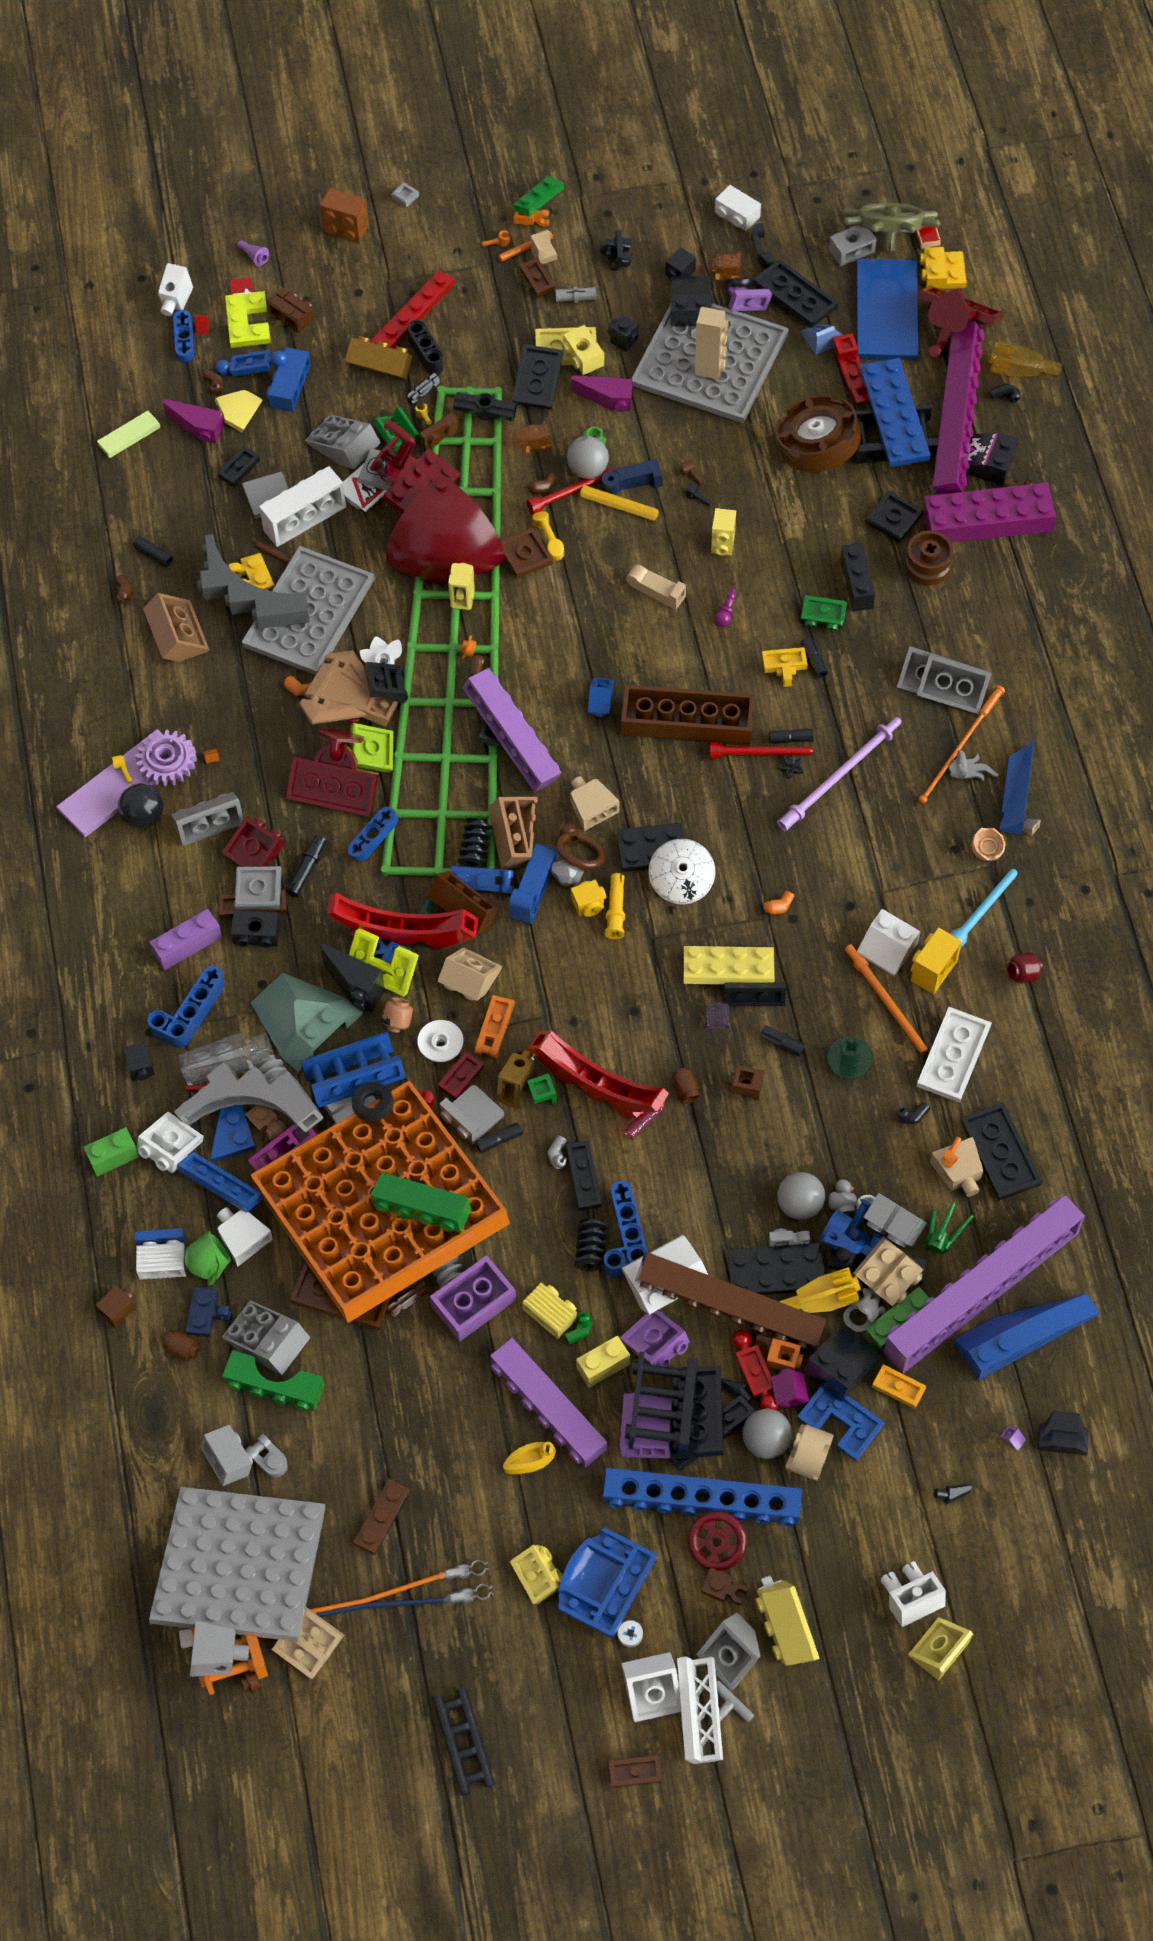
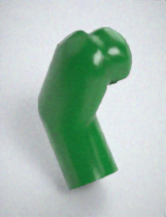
M581 1312L577 1317L576 1329L565 1334L569 1345L589 1336L593 1320L588 1312Z

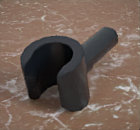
M690 482L686 490V497L689 499L697 498L710 506L712 501L698 493L699 486Z

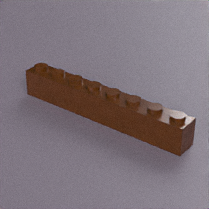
M649 1252L644 1254L635 1278V1282L640 1283L639 1287L644 1290L653 1292V1289L661 1291L662 1296L668 1299L675 1300L676 1297L685 1300L684 1304L689 1307L698 1308V1306L706 1308V1312L713 1316L720 1317L721 1314L728 1316V1321L734 1324L742 1325L746 1323L751 1325V1330L764 1334L765 1331L773 1333V1338L786 1342L787 1339L794 1341L803 1350L809 1351V1348L818 1346L826 1319Z

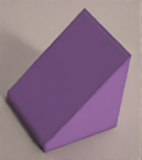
M1007 1426L1000 1435L1002 1440L1017 1451L1026 1441L1020 1430L1011 1426Z

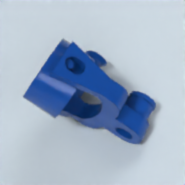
M860 1199L861 1204L853 1219L838 1210L834 1212L819 1241L835 1250L838 1247H842L855 1254L863 1253L868 1256L884 1236L875 1233L870 1241V1237L858 1229L864 1215L871 1206V1203L867 1200Z

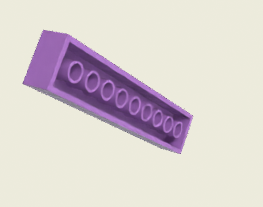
M1066 1195L1060 1200L1054 1199L1047 1206L1048 1210L1043 1214L1040 1212L1035 1214L1030 1219L1029 1225L1025 1228L1019 1227L1014 1231L1009 1241H1001L994 1248L995 1252L990 1256L987 1254L982 1256L977 1261L975 1268L972 1270L966 1269L961 1273L956 1283L952 1284L950 1282L941 1290L942 1294L937 1298L931 1297L923 1304L924 1308L918 1313L913 1311L906 1317V1322L900 1327L896 1325L887 1333L888 1337L885 1341L884 1354L902 1374L1079 1234L1085 1215Z

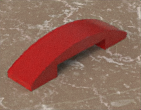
M853 333L833 337L838 364L852 400L856 405L868 403L869 399L860 373L861 362L858 356V347Z

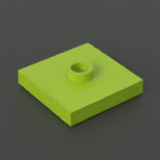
M353 723L350 726V733L364 736L363 742L350 743V749L355 753L358 760V767L387 773L393 771V731Z

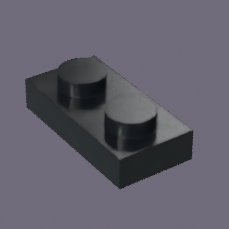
M243 446L217 472L218 478L235 487L261 461L260 455Z

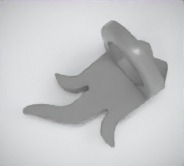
M958 750L957 758L949 766L950 777L955 779L979 778L984 781V776L981 772H985L993 777H998L999 774L986 764H977L979 761L978 753L975 758L966 759L965 753L962 750Z
M869 1286V1290L867 1288L862 1289L864 1297L861 1301L849 1306L844 1311L843 1318L845 1324L856 1332L865 1331V1328L868 1329L879 1314L883 1315L886 1313L883 1306L878 1308L880 1302L879 1295ZM854 1309H859L862 1313L866 1314V1323L863 1325L854 1324L850 1319V1312Z

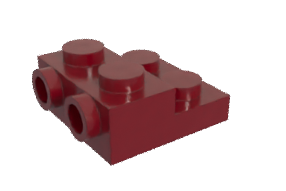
M246 816L222 853L242 867H266L270 859L274 861L286 842L281 839L283 835L272 828L270 831L265 829L266 823L257 817L252 820Z

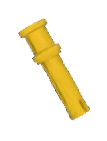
M614 873L610 876L609 910L605 916L607 920L605 936L609 939H621L624 937V930L622 928L625 913L622 907L625 876L621 875L620 879V873Z

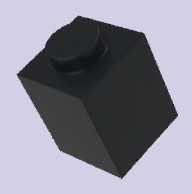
M682 247L665 261V275L669 279H671V276H690L696 270V257Z
M146 1042L124 1047L132 1081L146 1080L150 1076L155 1075Z

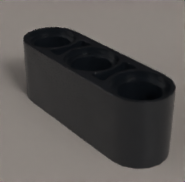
M411 321L407 327L410 345L428 374H441L444 370L442 351L423 321Z

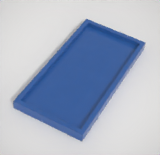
M857 259V347L859 359L889 360L900 358V360H918L917 260Z

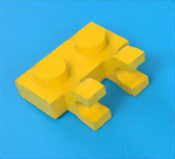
M261 553L242 558L241 564H228L231 571L239 577L247 576L248 581L243 579L244 581L268 591L274 589L275 585Z

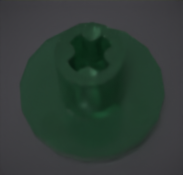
M853 1037L841 1038L830 1046L827 1053V1064L830 1070L840 1078L846 1080L858 1079L870 1070L872 1052L868 1045Z

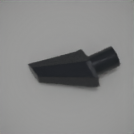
M722 1378V1388L733 1394L734 1397L741 1395L747 1402L753 1398L746 1390L748 1385Z
M972 1485L946 1486L945 1490L936 1488L933 1496L937 1499H943L945 1504H949L969 1494Z

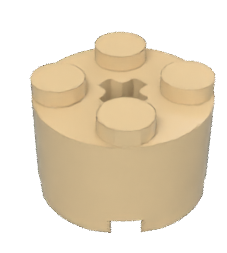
M801 1424L786 1468L791 1472L818 1481L834 1435L812 1426Z

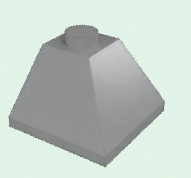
M736 1613L719 1625L696 1655L700 1659L713 1657L715 1660L716 1676L732 1691L760 1658V1651L755 1630Z

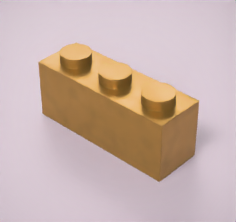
M358 336V339L351 337L345 362L406 380L413 356L407 353L408 350L398 346H396V349L388 348L389 344L377 341V344L370 343V339Z

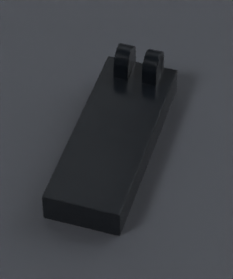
M786 983L724 984V1006L786 1005Z

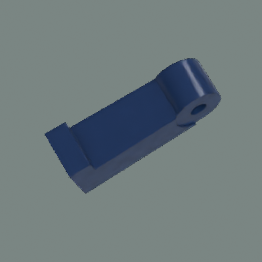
M657 459L606 472L602 477L603 491L613 495L617 494L620 490L653 483L654 488L662 486V474Z

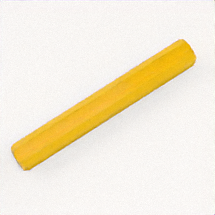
M586 485L580 491V496L653 521L657 519L659 510Z

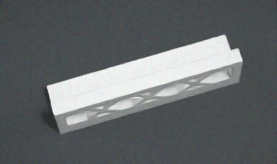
M688 1657L677 1658L685 1760L693 1764L723 1760L715 1660L713 1657L696 1660ZM708 1665V1674L701 1681L697 1678L696 1666ZM704 1688L710 1692V1700L705 1707L699 1703V1695ZM706 1713L712 1717V1726L707 1732L701 1728V1720ZM710 1739L714 1743L715 1754L703 1756V1746Z

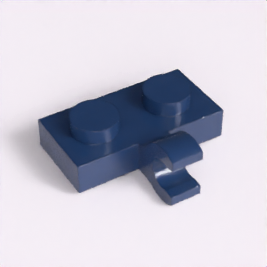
M194 1287L186 1327L187 1335L211 1337L214 1319L230 1321L232 1311H229L230 1307H216L219 1295L217 1289Z

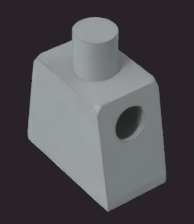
M196 1621L190 1676L230 1674L233 1660L248 1661L249 1645L234 1644L235 1630Z

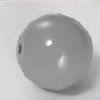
M582 436L574 440L569 446L566 458L572 473L580 478L593 479L601 475L606 469L609 454L604 443L598 438Z
M795 1172L786 1176L780 1183L777 1191L778 1204L788 1217L796 1220H808L816 1216L822 1209L825 1201V1189L814 1175L806 1172Z
M769 1408L752 1413L745 1421L742 1430L743 1441L748 1451L762 1459H772L784 1454L790 1446L792 1439L791 1425L787 1418L779 1411Z

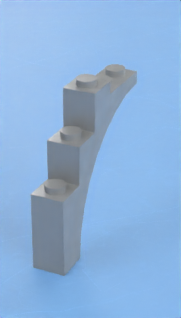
M225 1062L216 1066L206 1076L210 1081L207 1086L202 1087L197 1094L183 1102L174 1111L178 1118L189 1126L201 1117L221 1108L245 1104L268 1106L292 1118L305 1132L324 1118L298 1081L288 1071L279 1075L274 1082L270 1083L267 1077L255 1066L239 1079Z

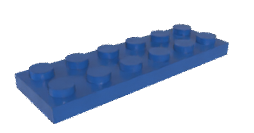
M900 358L861 364L860 373L889 467L930 460V452Z

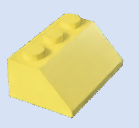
M783 1580L757 1590L759 1597L756 1598V1603L759 1611L765 1613L767 1621L764 1622V1626L768 1636H773L775 1645L772 1646L777 1661L781 1660L787 1666L819 1659L795 1586Z

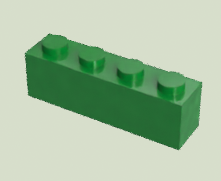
M381 1172L370 1195L374 1208L380 1212L395 1213L401 1218H412L424 1225L432 1224L439 1226L448 1232L455 1231L461 1233L472 1210L469 1197Z

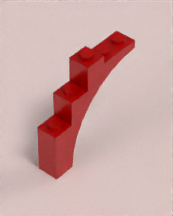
M338 893L330 895L327 910L328 916L353 930L352 936L360 928L378 936L379 940L387 938L404 947L422 941L433 949L439 950L476 938L478 918L464 909L439 914L397 913L360 904Z
M539 1031L528 1047V1050L563 1084H577L594 1101H607L624 1118H638L643 1112H657L664 1106L665 1099L669 1095L664 1088L638 1084L607 1071L578 1053L553 1031Z

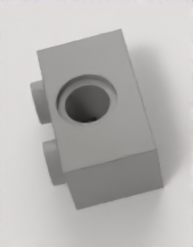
M855 225L848 230L831 236L829 251L838 264L843 266L874 253L876 237L870 229Z

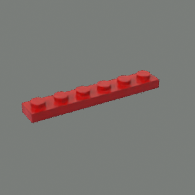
M438 270L370 343L384 342L389 344L388 348L393 349L408 334V324L413 320H421L455 285V279Z

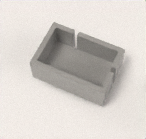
M878 1193L864 1215V1218L869 1220L866 1225L883 1235L888 1232L887 1238L904 1248L907 1244L913 1247L927 1224L880 1193Z

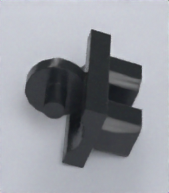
M618 229L615 231V238L611 240L606 239L600 245V253L606 255L607 258L611 257V270L617 271L619 266L629 267L632 262V254L623 252H629L631 239L622 237V230Z

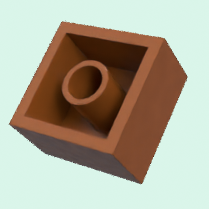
M329 188L320 205L323 231L330 235H336L360 243L369 226L366 199Z

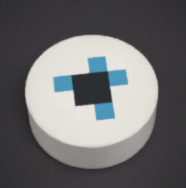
M625 1621L620 1625L618 1639L622 1645L635 1647L642 1641L643 1630L639 1623Z

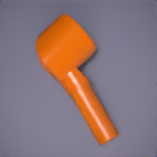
M503 230L499 233L498 238L482 242L483 247L493 244L506 247L510 240L508 231Z
M960 1137L955 1138L951 1148L945 1151L942 1162L949 1168L958 1160L954 1152L961 1141Z

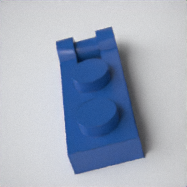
M452 865L451 872L474 890L512 893L511 877H513L514 870ZM496 876L502 877V884H495Z

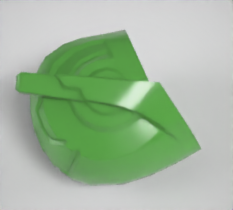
M208 1231L188 1246L184 1261L187 1269L193 1275L202 1279H208L207 1285L210 1286L214 1284L225 1267L231 1262V1257L224 1244Z

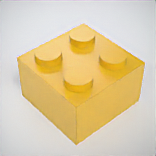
M939 927L934 934L930 933L924 942L926 946L922 951L919 949L912 959L914 964L910 970L912 972L911 982L934 995L957 963L962 941Z

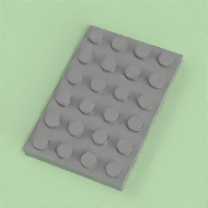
M299 546L272 592L287 594L306 593L310 622L259 629L258 621H254L242 641V647L316 675L322 663L327 662L325 660L326 656L332 653L375 580V575Z

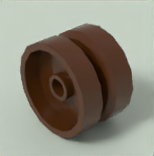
M931 530L922 531L910 539L907 547L905 569L913 581L926 586L936 585L943 582L949 576L954 553L953 544L949 538L940 532Z

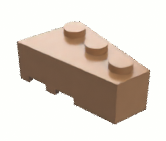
M498 797L488 808L501 868H521L532 857L533 823L536 819L534 813L538 797Z

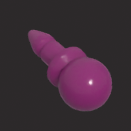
M735 588L730 590L724 606H720V611L715 614V623L718 626L725 627L731 622L730 614L733 613V610L730 608H732L733 600L736 597Z

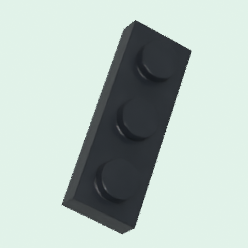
M589 1140L566 1144L579 1211L602 1207Z

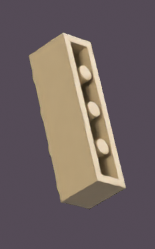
M701 307L696 323L695 375L719 379L720 372L725 371V356L727 352L725 345L728 336L726 333L728 320H725V311Z

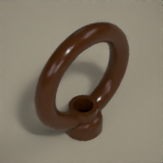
M567 824L560 830V836L556 839L555 848L564 861L581 869H596L603 865L606 854L603 847L595 839L578 833L577 828L573 824ZM577 841L582 842L595 851L597 858L591 861L578 859L565 849L564 843L567 842L572 845Z

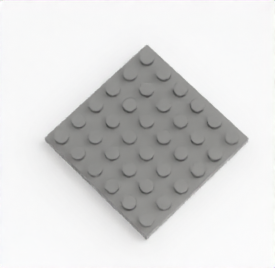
M712 303V309L725 311V320H728L726 331L728 336L725 345L727 347L725 356L726 367L724 372H720L719 379L695 375L696 326H671L670 304L632 377L633 387L744 423L788 335L789 328L738 311H731L728 308Z
M180 1487L150 1613V1624L195 1629V1622L202 1621L233 1629L235 1634L256 1635L263 1638L299 1642L326 1509L325 1504Z

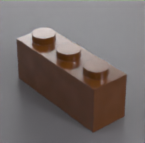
M451 871L437 875L427 895L428 898L434 901L436 906L443 908L447 912L464 909L478 918L476 935L489 930L499 910L498 907Z

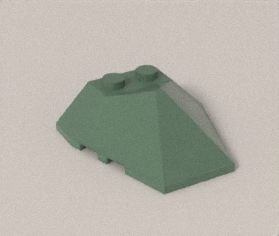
M285 973L278 976L251 1002L271 1041L277 1048L280 1057L298 1074L303 1071L301 1060L313 1057V1051L341 1025L347 1029L363 1014L348 999Z

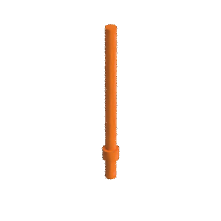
M852 944L848 945L845 951L853 960V966L858 972L863 974L920 1054L926 1053L928 1051L927 1046L868 967L869 963L864 957L859 955Z

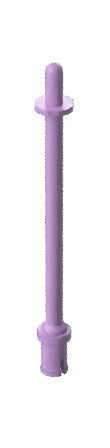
M896 717L886 726L878 725V733L799 805L793 804L790 806L789 811L777 820L778 826L783 831H788L798 820L801 821L805 817V811L884 739L886 741L892 740L893 735L891 732L901 724V719Z

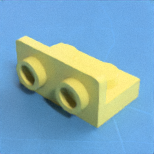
M532 1545L510 1561L533 1604H538L554 1592L559 1591L563 1576L554 1567L549 1550L538 1545Z

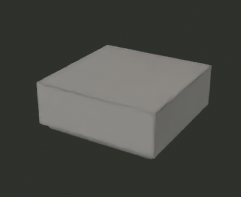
M403 182L391 194V199L407 208L419 196V191Z

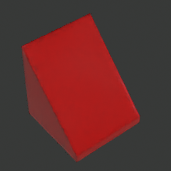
M196 315V334H208L210 324L208 315Z

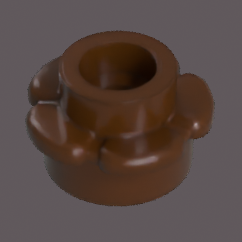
M250 1670L243 1672L244 1676L240 1677V1681L245 1692L250 1690L251 1693H255V1690L261 1688L255 1672Z

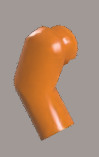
M288 676L284 681L285 688L294 696L305 695L311 684H301L293 676Z
M785 891L780 900L766 901L763 909L766 913L773 915L783 914L787 911L795 896L793 893Z

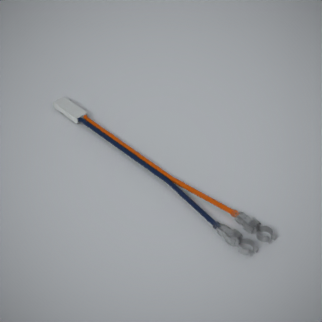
M476 1560L471 1566L459 1564L454 1568L439 1572V1574L364 1599L310 1610L319 1617L364 1608L430 1603H470L476 1597L480 1600H486L490 1597V1594H494L490 1592L485 1598H480L477 1595L473 1596V1592H477L479 1587L492 1588V1586L480 1584L476 1587V1590L463 1588L458 1592L443 1596V1598L368 1603L437 1579L450 1580L457 1578L461 1580L468 1578L471 1573L475 1576H482L486 1570L489 1571L488 1568H485L481 1574H476L473 1571L469 1572V1568H472L475 1563L488 1564V1562L484 1563L481 1560ZM192 1630L179 1631L181 1648L192 1647Z

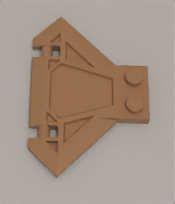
M353 650L328 654L325 660L330 664L322 663L305 693V696L310 700L302 699L299 704L311 724L363 717L386 727L399 702L396 699L370 697L365 667Z

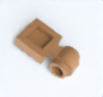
M256 1105L245 1114L246 1119L260 1134L264 1131L270 1141H273L287 1130L286 1126L278 1120L277 1115L268 1106Z

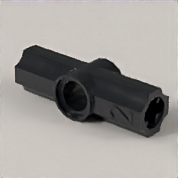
M457 392L454 397L453 410L477 414V417L482 420H489L493 417L513 421L516 416L517 403L494 399L488 393H481L476 396Z

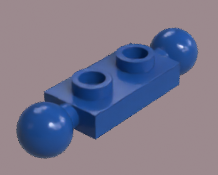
M270 350L235 355L232 356L231 363L226 360L218 361L215 365V370L220 376H226L231 373L233 377L270 371L271 364L277 367L285 364L287 356L281 350H277L272 354Z

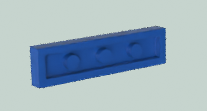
M194 1152L177 1164V1169L180 1173L245 1213L262 1201V1193Z

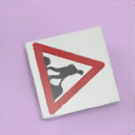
M361 465L343 481L347 502L355 508H361L367 512L383 497L387 490L358 483V476L363 467Z

